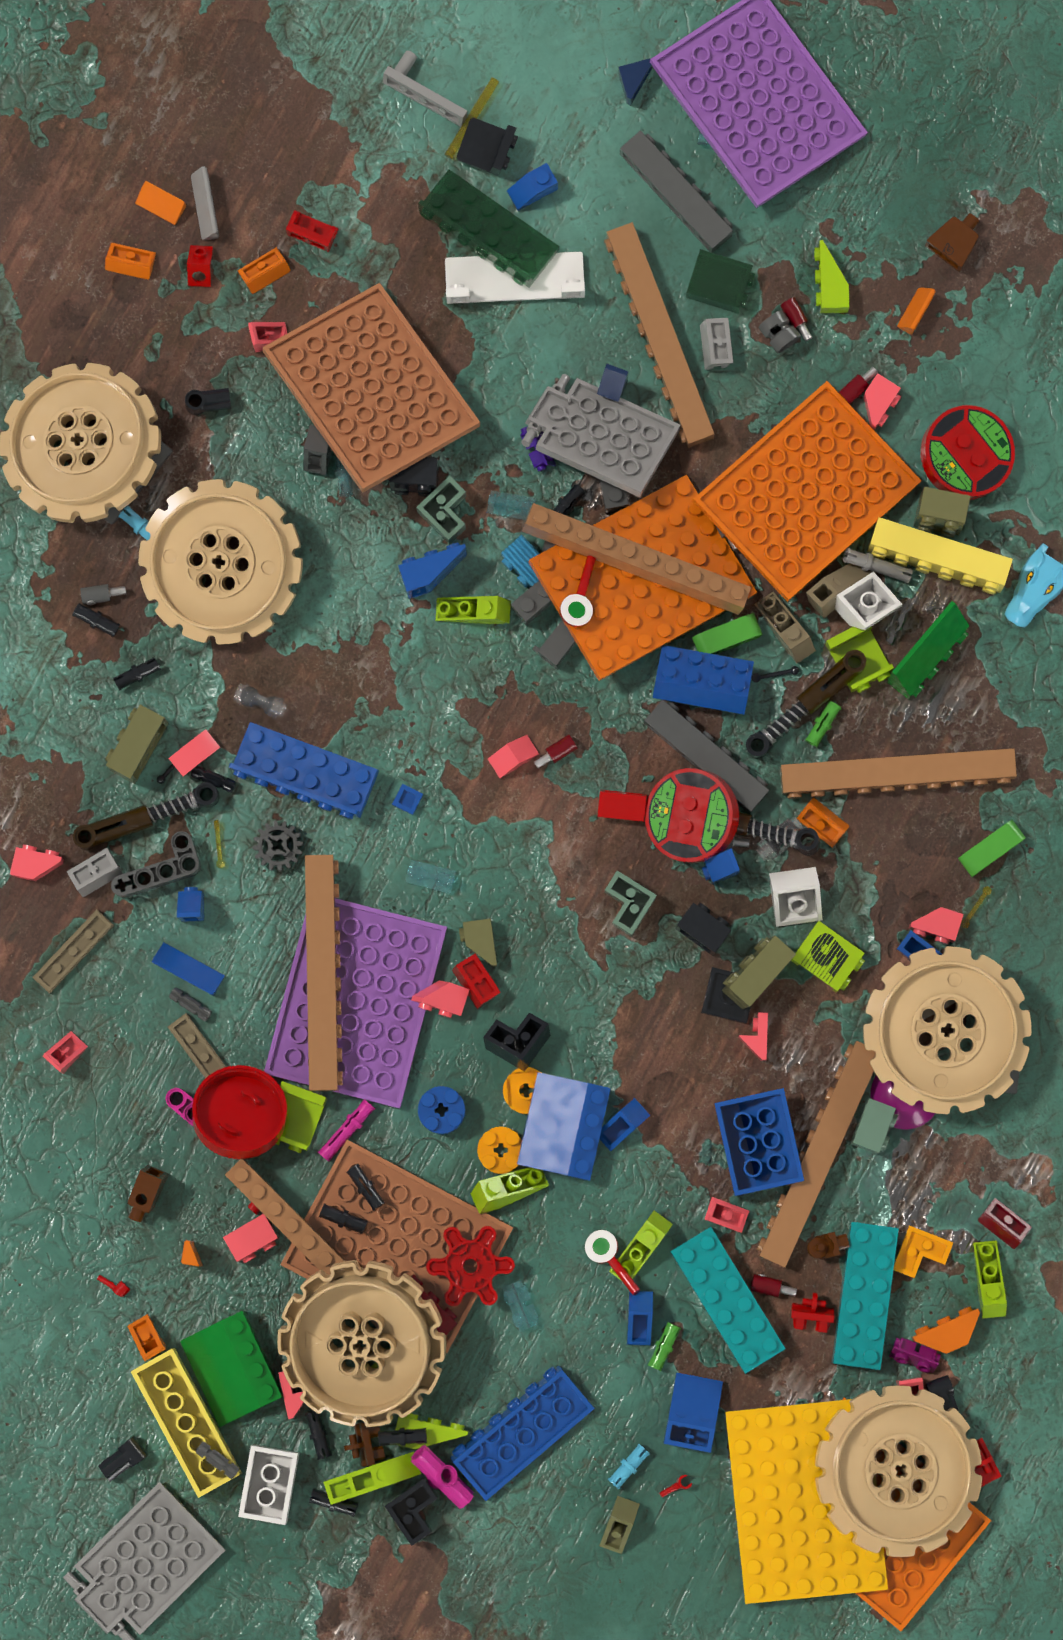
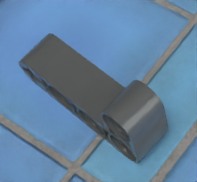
M183 831L175 833L171 839L174 858L116 876L111 883L112 891L118 897L127 898L198 874L201 863L192 837ZM181 837H186L189 841L184 849H180L176 845L177 840ZM188 859H193L196 863L195 868L191 871H186L183 867L184 862ZM166 866L173 868V874L169 878H163L161 875L162 869ZM145 873L150 874L151 881L149 884L141 885L139 883L140 876ZM131 877H133L134 883L137 886L136 889H134L133 885L126 886L125 892L117 889L121 881L125 884L132 883Z

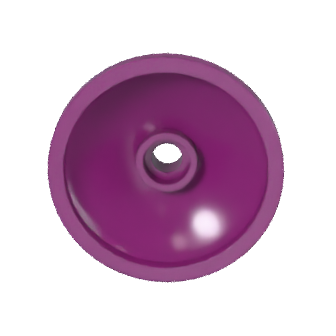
M877 1075L874 1077L870 1098L896 1108L894 1114H897L898 1117L894 1128L904 1130L918 1128L926 1124L935 1115V1113L924 1111L923 1102L920 1100L911 1106L891 1093L893 1088L892 1081L882 1083Z

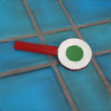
M587 556L577 593L566 597L560 606L561 618L566 624L573 627L584 626L589 622L593 614L592 604L585 597L596 558L593 556Z
M605 1230L593 1232L585 1243L587 1256L596 1263L603 1264L608 1262L632 1295L637 1294L640 1288L615 1257L618 1252V1242L615 1236Z

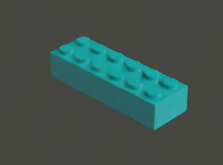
M850 1222L848 1233L850 1247L846 1248L832 1355L833 1364L881 1370L899 1228Z
M712 1227L670 1251L744 1374L785 1350L784 1345Z

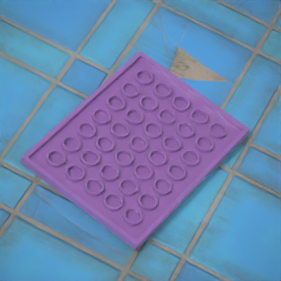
M741 0L650 59L652 67L756 208L864 138L868 133L770 0Z
M335 898V907L340 908V921H336V930H340V944L336 945V954L341 956V968H336L337 977H341V991H337V1001H341L342 1014L337 1015V1024H342V1038H338V1048H342L343 1059L342 1062H338V1071L343 1072V1085L339 1086V1091L333 1092L400 1109L426 1010L418 1007V1002L411 999L413 995L433 984L447 927ZM305 914L264 1072L270 1076L309 1085Z

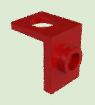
M190 245L187 260L188 286L211 287L210 266L213 246ZM195 272H202L206 278L198 281L192 275Z

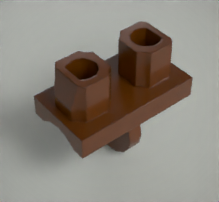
M835 1232L815 1236L814 1239L809 1241L807 1251L811 1257L820 1258L821 1260L840 1255L839 1250L849 1248L850 1246L846 1234L836 1236Z
M365 1422L357 1423L354 1426L355 1434L349 1435L350 1445L344 1446V1450H351L353 1459L360 1458L361 1466L375 1465L376 1461L385 1458L383 1447H372L370 1438L378 1437L380 1427H366Z

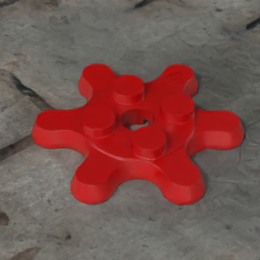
M491 1226L482 1227L474 1240L464 1239L460 1231L455 1227L447 1228L443 1233V1238L449 1246V1252L444 1258L430 1259L426 1264L427 1272L433 1276L443 1275L449 1279L450 1287L444 1296L448 1305H459L463 1296L468 1292L478 1294L483 1304L493 1305L497 1301L498 1295L492 1286V1280L497 1274L511 1273L515 1267L513 1259L507 1256L497 1257L492 1253L491 1245L496 1238V1231ZM468 1259H473L477 1262V1270L473 1273H468L464 1270V1263Z

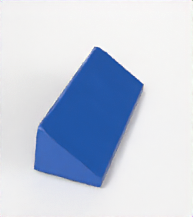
M166 943L162 944L151 961L153 964L212 996L216 994L225 975Z

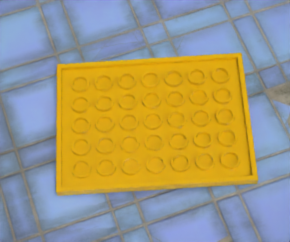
M851 1399L725 1412L745 1604L888 1590L884 1547L880 1549L879 1553H872L852 1542L854 1537L852 1532H849L847 1535L841 1534L828 1518L827 1513L831 1510V1505L820 1502L815 1478L820 1477L823 1473L820 1467L815 1466L818 1444L821 1440H829L830 1435L825 1430L826 1426L838 1410L843 1409L847 1412L851 1410L849 1403ZM875 1474L872 1481H873L874 1486L877 1487L876 1474Z

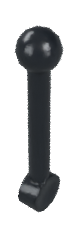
M793 666L788 670L762 675L754 673L751 679L754 683H758L761 679L786 674L797 675L799 668Z
M171 764L162 775L157 777V782L159 784L165 783L166 777L175 766Z

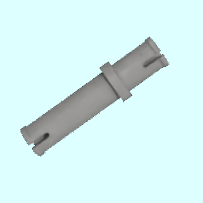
M847 548L844 553L847 557H843V562L859 566L864 571L871 570L904 581L905 583H909L911 576L908 575H912L913 570L910 568L908 569L875 558L871 553L864 554L851 548Z

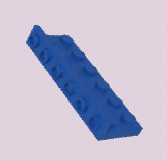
M252 722L249 723L234 763L229 765V768L234 771L233 775L244 780H246L247 776L255 779L254 783L266 788L268 784L275 786V791L288 796L289 792L298 795L297 799L309 804L311 800L319 803L318 807L330 812L332 808L339 810V815L351 820L353 816L361 818L379 773L378 769Z
M560 1366L549 1368L543 1374L544 1378L538 1383L533 1382L525 1389L526 1393L519 1399L516 1397L511 1400L506 1406L507 1409L502 1414H495L488 1421L489 1425L483 1430L481 1428L476 1430L470 1436L471 1440L465 1445L460 1444L452 1451L453 1455L450 1457L452 1462L485 1501L595 1409Z

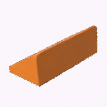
M148 181L144 182L135 202L136 205L173 225H176L186 208V203L183 200Z
M111 243L105 258V269L149 280L156 252Z
M276 247L239 269L238 273L249 291L254 294L289 273L291 269Z
M918 288L897 327L910 335L913 334L931 303L935 290L932 288Z
M812 798L796 818L805 827L814 829L818 833L819 838L832 848L849 828L846 822L816 798Z
M184 1241L181 1263L203 1267L194 1242Z

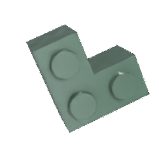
M449 475L416 507L417 513L449 545L466 530L465 523L452 511L466 498V491Z
M616 871L604 892L623 904L612 925L630 937L633 936L657 897L656 894L619 871Z
M869 1098L861 1119L857 1123L850 1145L874 1154L880 1153V1150H885L890 1137L886 1136L889 1127H894L898 1117L897 1114H894L896 1108Z

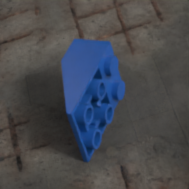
M453 543L446 546L447 550L441 552L432 550L426 552L422 558L415 559V557H410L403 560L402 564L398 565L408 599L430 593L467 556L465 544Z
M676 1372L664 1444L711 1453L723 1381Z

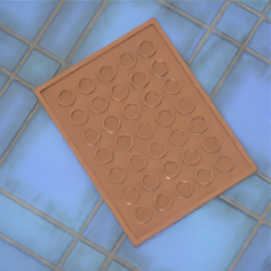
M380 283L263 347V353L362 493L480 427V421Z
M346 1140L304 1219L345 1261L357 1260L361 1268H366L369 1261L380 1262L394 1268L393 1274L396 1277H401L404 1273L410 1277L413 1274L423 1282L422 1287L424 1291L428 1293L431 1290L441 1300L438 1305L444 1310L448 1307L457 1316L455 1321L458 1324L446 1336V1353H448L478 1294L468 1292L463 1296L459 1305H448L444 1296L450 1287L449 1279L443 1275H430L426 1269L427 1262L432 1258L440 1259L447 1256L449 1246L443 1238V1233L449 1227L457 1228L464 1239L474 1240L482 1227L491 1226L496 1231V1238L491 1245V1250L497 1257L513 1229L512 1226L487 1213L479 1214L476 1207L349 1140ZM356 1164L360 1165V1168L370 1181L373 1180L375 1183L373 1186L385 1201L382 1206L374 1211L362 1194L359 1195L357 1186L346 1173ZM360 1178V1179H359L360 1182L363 1184V1186L365 1187V1189L367 1190V1192L370 1194V1196H372L371 1192L369 1191V1189L366 1187V1185L364 1184V1182H363L362 1179ZM324 1203L341 1211L348 1210L349 1214L367 1220L368 1222L363 1234L346 1227L340 1228L338 1224L320 1218L319 1215ZM291 1243L280 1264L306 1279L319 1271L293 1243ZM473 1259L466 1260L464 1270L468 1273L475 1272L477 1270V1262Z

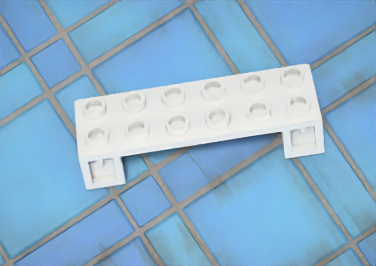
M582 252L450 257L445 259L447 304L585 298Z

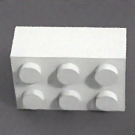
M251 1445L238 1517L282 1525L287 1524L299 1452Z

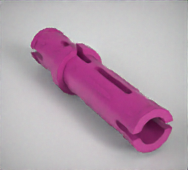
M363 1099L351 1115L348 1114L346 1116L347 1120L318 1153L330 1162L332 1157L345 1144L346 1140L358 1128L361 1129L362 1123L375 1108Z

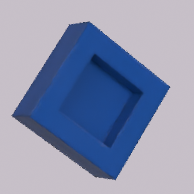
M402 784L392 805L414 815L423 794Z

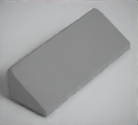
M203 166L191 175L201 238L203 241L217 239L219 232L207 168Z

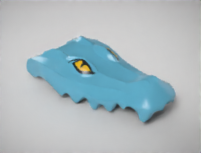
M1044 543L1029 557L1023 566L1013 598L1004 614L1009 621L1019 627L1025 628L1036 613L1040 612L1063 590V564L1046 554L1048 546Z

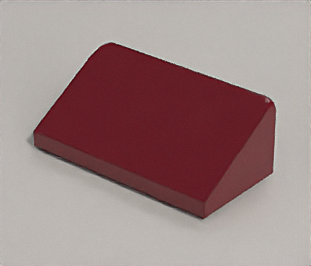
M996 1198L992 1200L978 1218V1222L1012 1249H1015L1023 1241L1032 1228Z

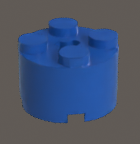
M434 1087L424 1093L419 1101V1119L424 1127L433 1133L440 1135L452 1133L460 1127L465 1118L466 1109L463 1099L455 1090L449 1087ZM440 1104H443L444 1108H448L444 1117H441L439 1113H435V1110L439 1109Z

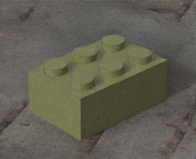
M924 487L918 500L913 527H918V530L932 533V530L941 532L942 536L954 538L955 535L959 536L966 521L970 496Z
M141 704L138 709L133 708L128 717L129 725L126 729L122 728L117 737L119 743L115 750L111 748L105 759L107 761L106 766L111 772L133 784H136L169 724L165 717Z
M776 935L770 938L767 936L762 938L754 947L756 952L753 955H747L738 965L741 969L738 972L731 973L723 982L725 987L722 991L742 1009L750 1007L796 955Z

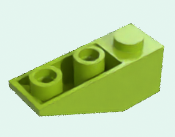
M820 240L818 247H814V260L819 261V270H815V284H819L820 292H816V306H820V313H848L849 284L823 240Z
M500 596L437 598L435 621L509 624L511 600Z
M528 1167L480 1180L470 1195L479 1214L503 1208L548 1187L549 1183L543 1170Z
M656 1211L651 1213L618 1258V1261L632 1279L673 1225ZM611 1268L609 1272L616 1276L618 1279H620L618 1275L615 1273V1271Z
M997 1240L973 1243L982 1319L1006 1316L1007 1300Z
M413 1413L403 1418L399 1416L396 1430L404 1427L405 1430L426 1428L427 1443L406 1444L405 1447L412 1449L467 1436L469 1432L464 1430L465 1425L451 1422L449 1427L441 1425L442 1420L428 1417L427 1421L419 1420V1415Z

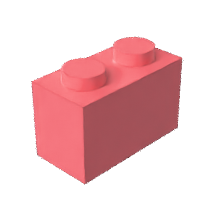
M262 1214L224 1236L223 1239L237 1262L242 1260L245 1264L256 1257L255 1252L263 1248L264 1251H267L276 1246L275 1241L279 1237L269 1219Z

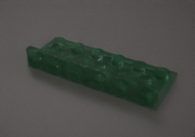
M448 169L424 201L420 200L418 203L419 213L423 218L428 221L432 219L444 233H451L456 236L460 244L465 247L469 245L480 258L484 260L487 258L493 262L497 270L502 273L506 271L521 286L524 284L530 288L559 251L557 244L450 169Z

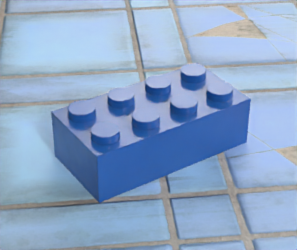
M663 645L652 698L744 715L754 662Z

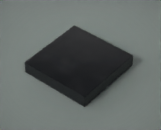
M712 967L701 1013L747 1024L751 1006L745 1009L740 1008L722 991L725 987L723 982L734 972Z

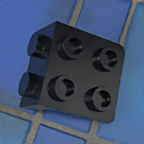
M471 118L458 150L457 160L498 176L502 169L506 170L510 161L507 153L509 148L514 149L518 136L514 134L517 128L508 125L506 129H502L482 120Z

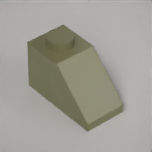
M491 918L463 922V928H459L460 941L465 942L466 947L474 954L476 953L478 957L490 966L497 967Z
M617 1496L601 1539L600 1547L622 1554L634 1524L639 1503Z

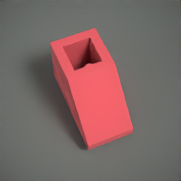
M878 373L864 394L868 420L873 430L878 425L880 427L884 425L889 417L886 412L890 406L895 408L901 398L898 395L901 388Z
M23 845L22 848L16 847L10 875L36 882L64 863V859L59 857V852L46 850L45 853L36 852V847Z
M940 907L911 922L909 929L913 930L919 937L926 938L927 935L936 937V942L948 945L949 942H955L964 914Z
M439 980L413 995L411 1000L418 1002V1007L421 1009L432 1011V1008L439 1010V1015L451 1018L452 1014L462 1015L470 989Z

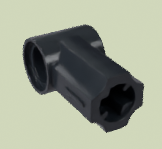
M229 388L189 391L185 396L186 410L192 415H200L203 412L231 409ZM194 398L202 401L198 407L191 406L189 402Z
M948 1375L925 1382L927 1391L945 1400L943 1405L945 1411L949 1408H955L959 1412L954 1399V1389Z
M133 1436L122 1444L117 1452L101 1462L98 1467L109 1482H111L129 1467H134L146 1458L148 1454L136 1437Z

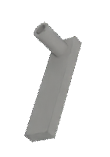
M406 50L394 69L389 66L383 74L384 84L456 125L463 126L466 121L467 110L406 76L417 60V56L413 52Z

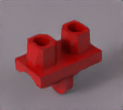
M813 1292L812 1299L803 1298L802 1304L792 1303L791 1318H793L794 1329L804 1330L806 1329L807 1320L816 1321L815 1330L827 1333L830 1324L834 1323V1308L826 1307V1301L817 1300L818 1293Z
M979 1438L977 1443L982 1461L981 1465L975 1467V1473L982 1476L981 1487L991 1481L1000 1478L1001 1474L983 1438Z

